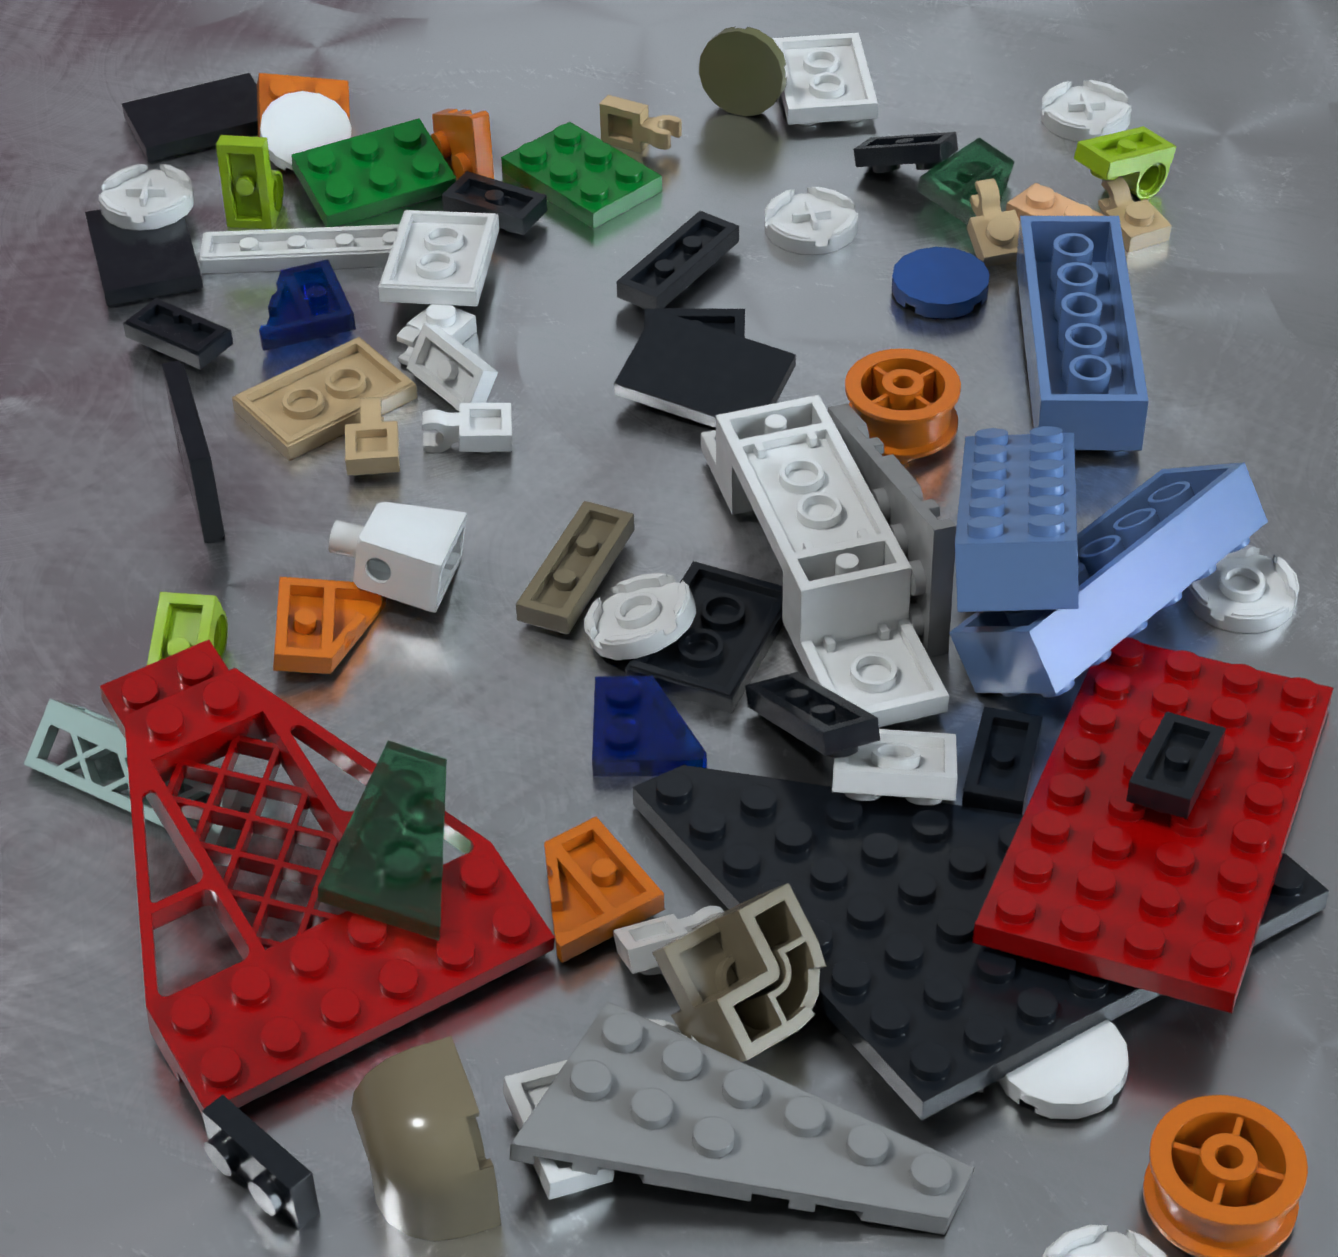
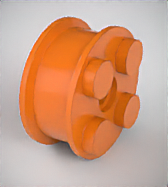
M888 349L863 357L848 371L845 379V392L850 401L849 405L867 424L869 437H878L884 443L885 453H882V456L893 454L901 464H906L913 459L939 452L949 445L956 436L958 415L954 406L960 397L961 382L955 369L945 360L920 350Z
M1228 1095L1196 1097L1180 1103L1163 1116L1152 1135L1149 1149L1150 1162L1143 1181L1145 1207L1159 1232L1172 1244L1196 1257H1264L1278 1249L1294 1229L1298 1216L1299 1199L1303 1194L1308 1175L1305 1150L1294 1130L1270 1109L1248 1099Z

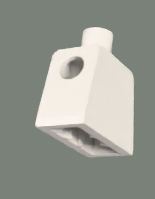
M391 502L377 503L365 526L339 520L335 521L329 539V552L355 558L353 582L358 588L436 613L462 559L467 513Z

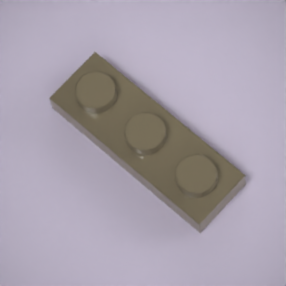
M584 501L517 601V621L569 634L634 532V514Z

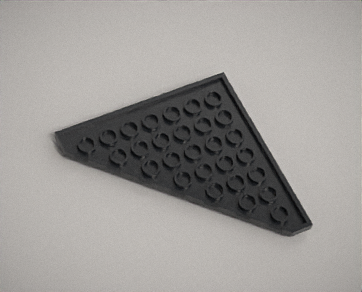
M682 765L633 787V805L728 909L789 883L819 942L826 967L820 968L819 995L815 1004L921 1120L998 1081L1011 1071L1106 1019L1112 1021L1161 995L973 943L975 922L1021 822L1022 814L947 803L918 805L909 802L906 797L881 796L873 801H858L848 798L845 793L832 792L831 786ZM1286 853L1282 855L1254 946L1326 908L1329 890Z

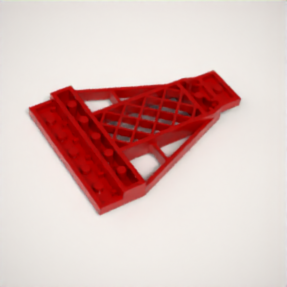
M209 639L100 685L102 701L126 739L145 999L149 1030L179 1083L184 1082L201 1114L203 1109L222 1095L239 1108L554 950L555 936L488 839L238 669L233 668L229 670ZM295 738L376 792L382 798L354 811L340 809ZM239 754L269 761L263 777L260 778L233 771ZM225 756L221 768L206 765ZM280 764L294 786L274 781ZM184 778L213 785L207 803L177 796ZM226 788L255 795L249 813L219 806ZM145 796L197 882L155 903L151 902L143 803ZM267 798L297 805L291 824L261 817ZM309 809L323 831L303 827ZM406 813L465 854L404 884L391 885L384 879L357 835ZM186 817L199 820L195 832ZM211 824L242 831L235 849L205 842ZM253 834L284 841L277 860L247 853ZM296 844L327 851L320 870L289 863ZM337 855L340 856L353 878L331 873ZM213 863L228 867L223 879ZM240 870L271 877L264 896L233 889ZM282 880L314 887L307 907L275 900ZM325 890L357 898L353 908L339 915L318 910ZM204 906H211L243 961L172 995L161 996L158 992L154 930ZM242 910L257 914L252 927ZM268 917L300 924L297 935L285 941L279 942L261 937Z

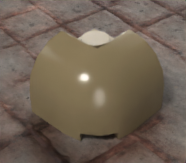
M789 883L755 896L692 928V931L652 952L680 1007V1010L671 1014V1017L681 1033L690 1039L692 1035L699 1043L741 1062L748 1061L797 1032L816 1015L812 1009L819 995L820 968L826 967L819 942Z
M452 1036L415 1046L386 1058L369 1071L353 1093L351 1110L369 1161L376 1204L387 1222L409 1237L434 1242L463 1238L501 1226L494 1165L490 1158L486 1159L483 1141L476 1120L480 1112Z

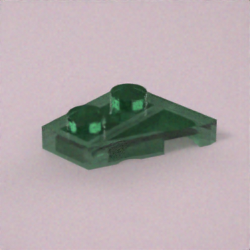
M979 137L921 175L917 191L968 225L969 219L976 217L970 202L971 195L978 194L975 182L994 178L998 185L1001 205L1015 161Z

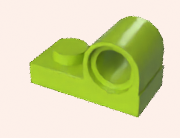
M1142 126L1079 141L1074 159L1089 168L1091 174L1099 179L1115 180L1121 176L1127 182L1130 193L1144 200L1152 198L1164 185L1177 146Z
M220 135L216 143L227 227L273 229L283 205L284 184L281 172L271 170L267 137Z
M160 592L147 665L208 639L223 659L227 647L228 622L226 613L217 596Z

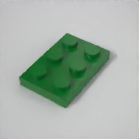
M420 118L291 155L292 169L325 227H338L442 196L456 182L454 173Z
M572 122L559 125L545 135L527 142L518 149L501 157L502 173L531 191L547 195L549 202L593 229L662 192V175Z

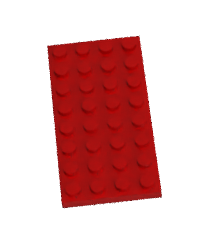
M1127 637L1111 649L1112 654L1107 660L1089 668L975 922L973 943L1232 1014L1330 708L1334 688L1316 684L1306 678H1290L1256 670L1246 664L1226 663L1201 657L1190 651H1175L1141 643L1134 638ZM1166 711L1226 728L1223 748L1188 819L1159 813L1151 808L1126 801L1129 781Z

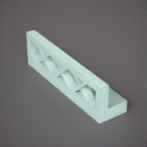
M50 699L24 765L131 812L130 796L121 793L129 788L126 739L116 722L83 706ZM59 728L71 734L77 753L76 757L60 765L47 760ZM88 741L98 746L90 749ZM114 752L118 755L125 777L105 786L101 783L94 761ZM212 762L206 764V765H210V766H214V767L221 768V766H219V765H217V764H214V763H212ZM82 768L84 776L74 771ZM184 778L177 796L197 800L210 794L213 785ZM183 783L194 788L185 792ZM226 788L220 807L239 811L241 806L251 808L255 795ZM145 796L143 799L145 819L164 827ZM186 817L195 832L197 828L195 819ZM213 824L205 842L225 847L232 828Z

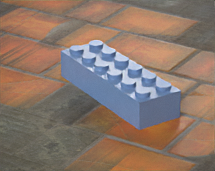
M1020 216L1016 267L1034 428L1054 426L1063 429V433L1074 432L1075 450L1142 451L1149 400L1119 216Z
M1043 426L1030 430V434L1008 435V431L1004 429L988 428L977 431L975 436H965L955 536L958 612L1079 609L1074 432L1063 433V429L1059 427Z
M1245 462L1161 469L1077 534L1079 609L975 612L950 631L949 634L975 693H1001L1004 697L1016 696L1021 693H1037L1049 698L1067 692L1075 685L1074 679L1088 667L1098 665L1107 660L1112 654L1111 649L1124 638L1144 630L1148 624L1146 620L1160 609L1177 603L1183 596L1181 592L1194 581L1208 577L1216 571V564L1225 556L1246 547L1250 543L1249 537L1264 526L1268 520Z

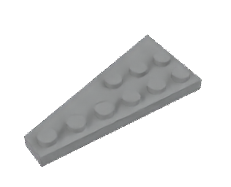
M848 403L828 407L830 417L912 567L909 620L929 657L949 654L956 525L950 518L944 520L937 519L940 516L939 505L933 499L923 500L920 484L893 454L882 456V453H885L884 443L878 437H869L867 424Z
M609 1001L606 1002L512 1141L509 1158L511 1161L534 1164L535 1156L571 1162V1171L597 1175L599 1167L636 1173L645 1184L751 1201L752 1193L788 1199V1208L815 1212L816 1204L855 1211L862 1221L938 1234H945L970 1185L974 1172V1167Z

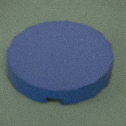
M947 247L918 249L904 255L894 265L892 293L899 304L905 307L906 302L914 306L915 313L921 316L940 319L961 317L972 312L975 304L981 302L982 305L987 300L990 273L984 262L971 253Z

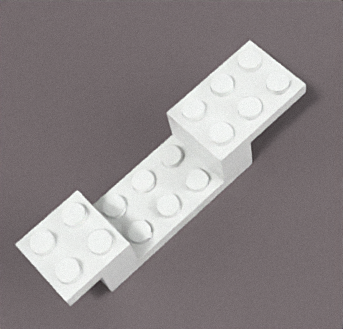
M814 395L716 415V430L701 433V450L731 514L754 511L783 570L782 621L809 678L878 717L879 727L948 712L949 694L909 620L912 567L820 396Z

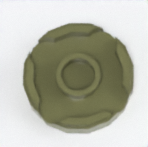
M751 27L746 29L725 28L707 43L700 55L698 73L704 91L714 104L731 114L745 117L763 113L777 102L787 83L784 68L786 61L783 52L771 37L759 29Z

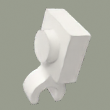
M429 305L406 323L407 326L397 334V341L409 345L407 350L398 357V362L404 365L408 364L423 323L438 325L459 343L463 344L477 332L476 315L455 308L452 305Z
M459 403V413H449L435 409L424 411L422 413V430H437L439 432L423 433V451L441 453L449 449L452 444L459 442V452H512L511 403Z
M707 906L685 918L677 919L674 914L615 929L613 933L618 955L632 974L638 972L645 975L661 974L662 971L652 952L692 931V928L724 911L719 906Z

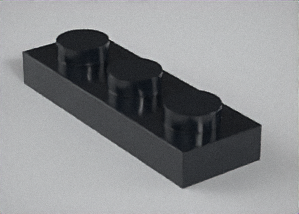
M699 211L616 281L617 297L643 309L664 308L739 242V225Z
M799 672L745 685L748 708L818 750L824 756L832 758L847 757L857 753L859 746L880 741L878 717Z

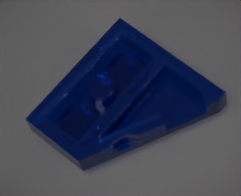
M328 259L281 270L276 283L277 292L271 296L268 305L269 319L266 326H260L259 335L263 351L317 338H330L339 333L356 330L354 313Z
M653 676L595 677L592 746L593 777L659 776L682 765L707 768V752Z

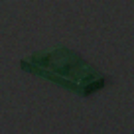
M388 740L318 886L319 902L440 940L447 759Z

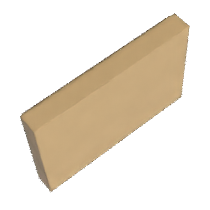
M357 337L233 396L232 401L234 411L287 460L291 461L344 435L345 424L361 423L360 398L381 397L383 416L417 399L418 395L417 386L411 379L362 338Z

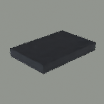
M250 73L122 103L124 118L148 162L216 146L220 135L250 137L258 135L257 84Z
M101 209L85 212L107 306L203 288L200 269L185 217L159 229L138 231L122 229L109 223L102 215Z
M655 309L614 382L615 395L716 428V415L777 403L796 366V354Z
M180 360L163 363L162 368L177 446L204 543L223 540L225 532L211 456L184 363L181 364Z
M693 561L682 578L689 586L696 606V615L690 628L677 641L660 651L637 659H631L625 668L626 683L732 714L746 690L745 685L751 682L784 625L782 621L783 586Z

